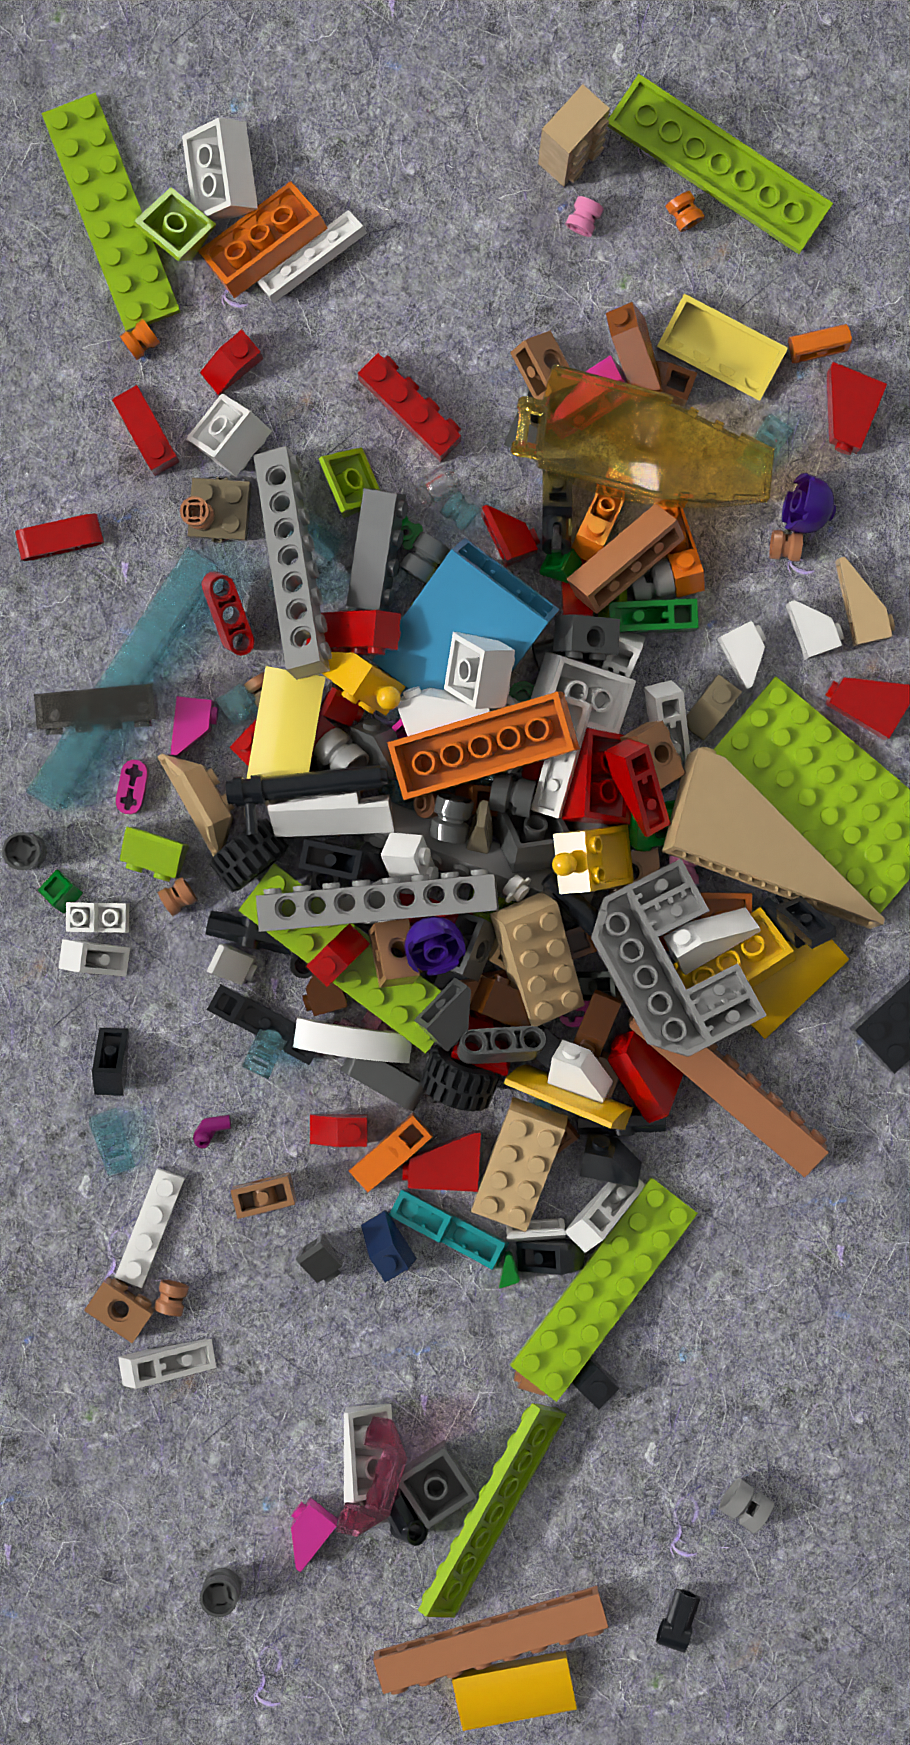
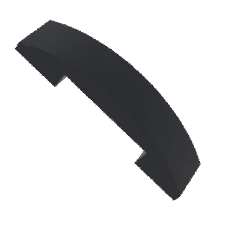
M220 984L206 1009L220 1018L234 1023L284 1050L285 1053L308 1065L311 1064L317 1053L293 1047L296 1030L295 1022Z

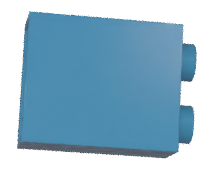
M464 538L450 550L401 619L398 650H386L385 655H376L372 661L381 667L384 672L406 686L403 692L418 686L420 690L427 688L444 690L453 632H460L498 640L514 649L515 662L512 667V674L557 614L559 608Z

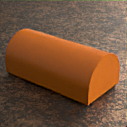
M847 324L788 338L790 356L794 364L847 352L852 343L851 332Z

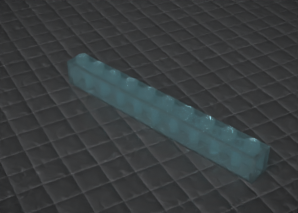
M189 547L186 548L26 790L28 794L54 811L60 812L62 808L66 810L75 798L72 792L78 783L83 785L91 773V770L88 768L93 760H100L107 749V746L104 745L110 735L114 737L123 725L121 718L126 711L131 712L140 698L136 695L142 686L147 688L155 677L156 673L153 670L158 662L163 664L172 650L169 646L174 638L179 639L188 626L185 621L191 613L195 615L204 602L201 599L204 594L202 580L209 572H218L220 570L215 564Z

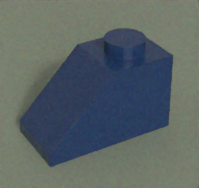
M386 1210L361 1224L369 1259L385 1283L408 1270L416 1261L417 1257Z

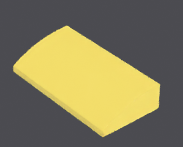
M685 293L657 345L658 348L759 401L788 349L782 344Z
M265 667L246 779H249L251 775L258 774L267 777L309 772L325 676L312 675L296 680L286 669Z

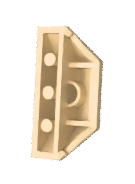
M165 754L157 756L214 856L226 845L233 821L231 810L234 809L233 804H228L226 793L224 795L220 794L216 786L220 783L217 775L212 768L207 770L201 764Z

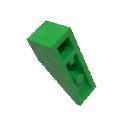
M696 598L610 602L609 618L620 619V632H695L699 628L698 601Z

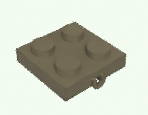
M216 477V479L192 478L191 497H200L209 503L214 509L215 516L212 524L206 529L198 530L188 525L187 536L190 538L211 539L212 542L223 543V540L247 541L252 483Z

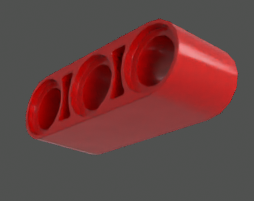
M96 513L84 514L15 531L21 561L37 560L104 543L98 514Z
M216 571L209 572L202 580V590L221 642L232 653L240 656L247 655L254 648L255 642L236 586L227 575ZM222 579L223 589L219 593H214V583ZM232 606V617L224 620V610ZM242 634L243 641L241 645L234 647V637Z

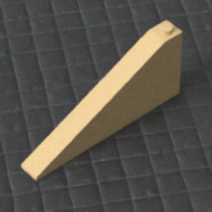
M700 747L687 754L684 765L686 774L680 780L670 819L671 824L668 826L662 849L663 853L790 900L802 896L815 909L868 929L884 924L885 918L725 757L717 755L715 750L708 747Z

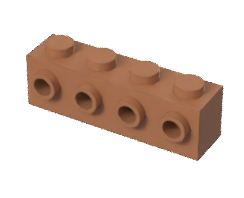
M655 503L570 575L567 581L575 596L597 614L685 539V536L677 519Z

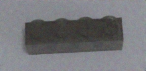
M153 683L34 694L37 730L45 731L46 736L63 735V729L75 728V733L93 732V727L104 726L105 731L123 729L122 724L134 723V728L152 727V721H159L156 685Z

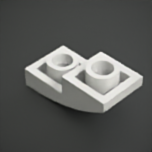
M66 902V932L128 933L130 903Z

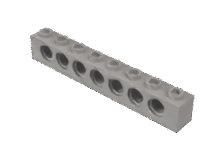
M287 446L254 455L285 666L286 670L298 680L330 671L328 660L332 658L329 644L325 642L324 632H327V623L320 610V605L323 604V597L316 585V578L319 577V572L311 551L315 550L312 536L308 534L307 525L310 524V516L303 502V498H306V490L299 477V472H302V465L297 454L294 455ZM282 479H285L282 484L278 485ZM289 505L285 511H282L285 506ZM291 531H294L290 537L286 538ZM298 557L297 561L290 565L291 561ZM302 584V587L298 591L294 592L295 588L298 585ZM307 611L303 618L298 619L302 612ZM311 638L310 642L303 646L304 641Z
M488 869L471 870V876L459 877V872L441 873V879L429 880V874L411 876L412 882L400 883L399 877L382 878V884L370 885V880L352 881V887L341 888L340 883L322 884L323 890L311 891V885L295 886L292 893H282L281 888L263 889L264 895L256 896L259 932L499 910L496 875L489 874ZM465 883L471 884L474 888V896L468 901L462 900L458 894L460 886ZM435 886H440L444 890L445 896L440 903L435 904L429 898V891ZM404 889L412 890L415 895L414 902L409 906H404L399 900L400 893ZM377 891L381 892L385 897V903L379 909H375L370 904L371 895ZM346 894L352 895L355 899L354 908L348 912L343 910L340 904L342 897ZM316 897H321L326 904L325 910L320 914L314 913L311 908V903ZM290 899L295 903L296 911L292 916L287 917L282 912V905L286 900Z

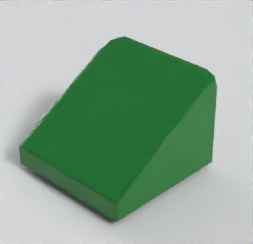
M573 548L565 555H561V549H552L551 555H546L539 573L543 576L568 583L567 578L581 567L582 561Z
M58 869L38 889L39 893L55 909L62 913H66V902H76L83 894Z
M510 1250L505 1252L498 1283L499 1289L519 1283L520 1275Z

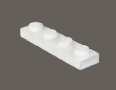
M349 210L327 226L328 229L257 281L259 287L273 303L367 234L364 226Z
M565 695L581 749L593 703ZM580 750L544 760L531 810L555 818L562 817Z
M157 1168L115 1278L140 1288L144 1286L184 1183V1177Z

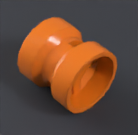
M691 191L678 195L665 206L669 214L674 215L676 219L675 225L679 232H684L694 227L705 218L702 210L694 204L695 198Z
M143 319L136 323L135 329L131 332L126 331L119 336L136 360L144 356L145 350L155 348L160 344L158 338Z

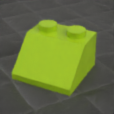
M126 826L120 861L126 862L125 868L142 873L143 868L154 871V878L170 882L171 877L179 878L189 845L135 827Z

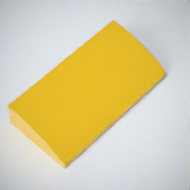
M760 907L751 913V916L761 929L760 932L686 975L683 974L677 963H674L673 966L687 990L738 963L751 988H754L795 961L794 950Z
M785 939L794 950L796 960L752 988L767 1016L750 1025L764 1039L772 1034L849 960L832 939L813 949L807 944L796 948L788 939Z
M530 1065L519 1066L505 1078L503 1084L611 1129L625 1130L633 1110L632 1107L608 1097L601 1104L547 1084L549 1073Z
M566 1651L492 1664L481 1670L471 1668L464 1670V1673L460 1676L452 1678L463 1731L577 1710Z

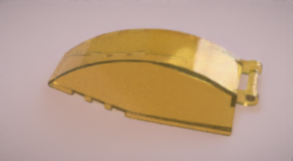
M554 364L551 368L542 400L528 396L518 399L517 409L519 410L516 439L512 442L510 451L515 456L533 459L537 467L542 470L554 473L580 488L603 496L647 505H654L656 503L658 506L721 508L766 503L769 501L775 449L743 432L740 436L723 428L725 423L717 419L713 423L699 416V410L693 407L687 410L673 403L674 397L668 394ZM531 414L539 416L535 444L527 442Z

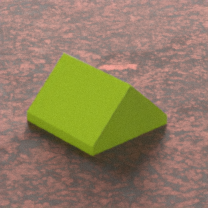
M170 187L134 221L133 225L177 261L181 262L193 260L198 250L215 228L216 223Z
M362 447L318 458L343 519L360 512L364 488L380 490Z

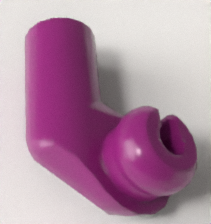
M230 1115L204 1118L193 1134L195 1146L200 1149L207 1148L216 1131L231 1129Z

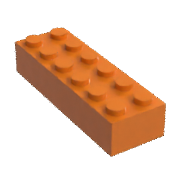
M558 691L387 742L403 800L414 799L580 750L564 692Z

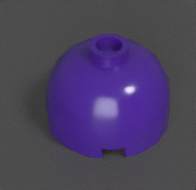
M801 473L793 482L798 484L794 492L788 491L786 494L781 519L782 522L787 523L784 526L785 529L803 534L814 533L834 518L836 513L832 489L824 480L808 473Z
M431 916L415 922L409 929L404 941L408 965L418 973V968L427 971L428 975H438L454 969L459 964V958L462 956V953L463 955L466 953L464 939L458 927L452 921L439 916Z

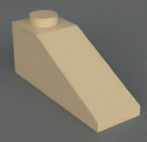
M841 557L837 559L835 565L853 647L891 638L892 631H895L892 614L887 613L884 604L847 558Z

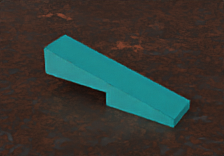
M401 1189L389 1213L390 1217L438 1243H444L492 1270L497 1269L509 1245V1242Z

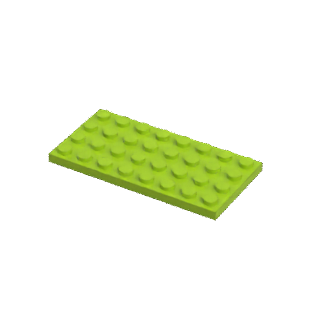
M775 676L713 750L716 751L717 755L725 757L881 914L910 879V789Z

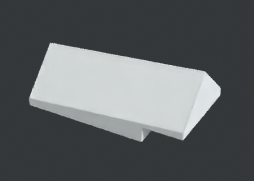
M360 791L277 799L271 800L267 805L275 837L394 832L390 794L361 798Z
M391 1404L346 1407L344 1412V1531L350 1532L389 1522L379 1502L381 1500L380 1496L386 1490L397 1487L395 1481L396 1471Z

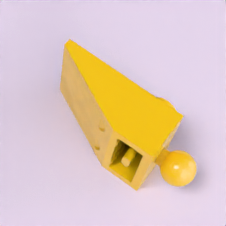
M331 652L332 658L328 660L330 671L321 674L344 690L341 694L343 697L354 704H357L360 700L358 705L371 714L377 710L387 716L390 710L395 709L399 705L400 695L406 686L355 653Z
M628 825L553 834L555 857L552 861V867L558 876L559 894L592 892L634 883Z

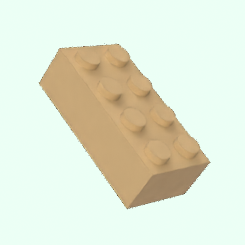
M584 84L580 86L542 128L538 164L563 187L569 181L574 183L584 172V168H582L589 159L594 161L604 149L602 145L606 140L604 136L608 131L606 127L609 124L610 108Z
M540 892L490 914L507 977L511 981L510 987L520 991L531 1026L542 1025L585 1005L558 903Z
M512 1097L478 1192L476 1193L471 1212L526 1232L564 1135L568 1117Z

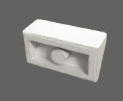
M564 1219L531 1220L526 1232L506 1225L507 1242L564 1239L566 1237Z

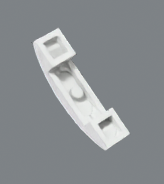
M297 1017L293 1047L356 1059L409 1063L412 1043L397 1031L385 1029L384 1031L343 1026L329 1024L326 1021Z

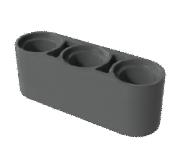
M537 1026L472 1029L466 1031L461 1037L457 1047V1055L466 1064L535 1060L541 1053L546 1043V1036L542 1029ZM524 1040H533L537 1044V1047H528L525 1044ZM495 1041L505 1042L508 1049H499L495 1045ZM472 1042L478 1046L479 1050L470 1051L465 1043Z
M347 1057L340 1069L350 1077L413 1112L425 1092L419 1079L389 1062Z

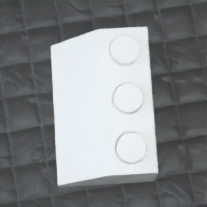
M217 118L182 135L191 204L212 221L240 217L258 209L245 121Z

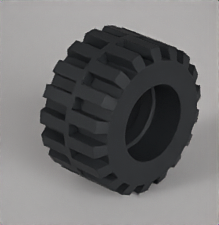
M267 818L257 821L258 835L246 836L245 829L217 852L209 864L231 892L239 891L280 859L289 847L282 837H275L272 824Z
M438 1044L431 1049L420 1080L421 1086L426 1093L438 1102L455 1109L473 1112L487 1109L501 1075L452 1058L453 1047L447 1052Z

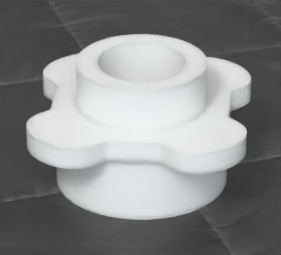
M518 874L512 877L503 889V893L507 896L505 901L507 903L512 900L514 902L516 900L518 902L521 901L530 890L528 885L531 879L528 877L524 880Z

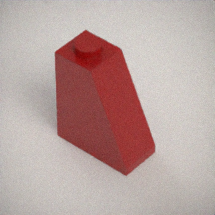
M832 362L827 371L829 443L835 445V450L846 455H851V453L857 454L862 448L887 383Z
M843 677L838 682L833 680L825 693V696L828 697L825 705L886 740L891 737L910 705V685Z
M632 1030L625 1034H619L611 1043L612 1050L608 1057L609 1064L647 1122L651 1123L669 1116L683 1073L656 1049L647 1044L635 1031Z
M473 1130L413 1154L409 1158V1163H403L402 1180L408 1181V1188L478 1192L481 1130Z

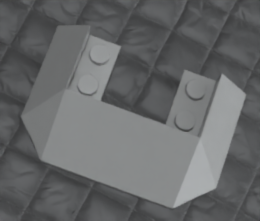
M679 859L604 897L591 939L647 1044L689 1057L767 1015L738 963L686 990L659 937L706 914L710 910L682 859Z

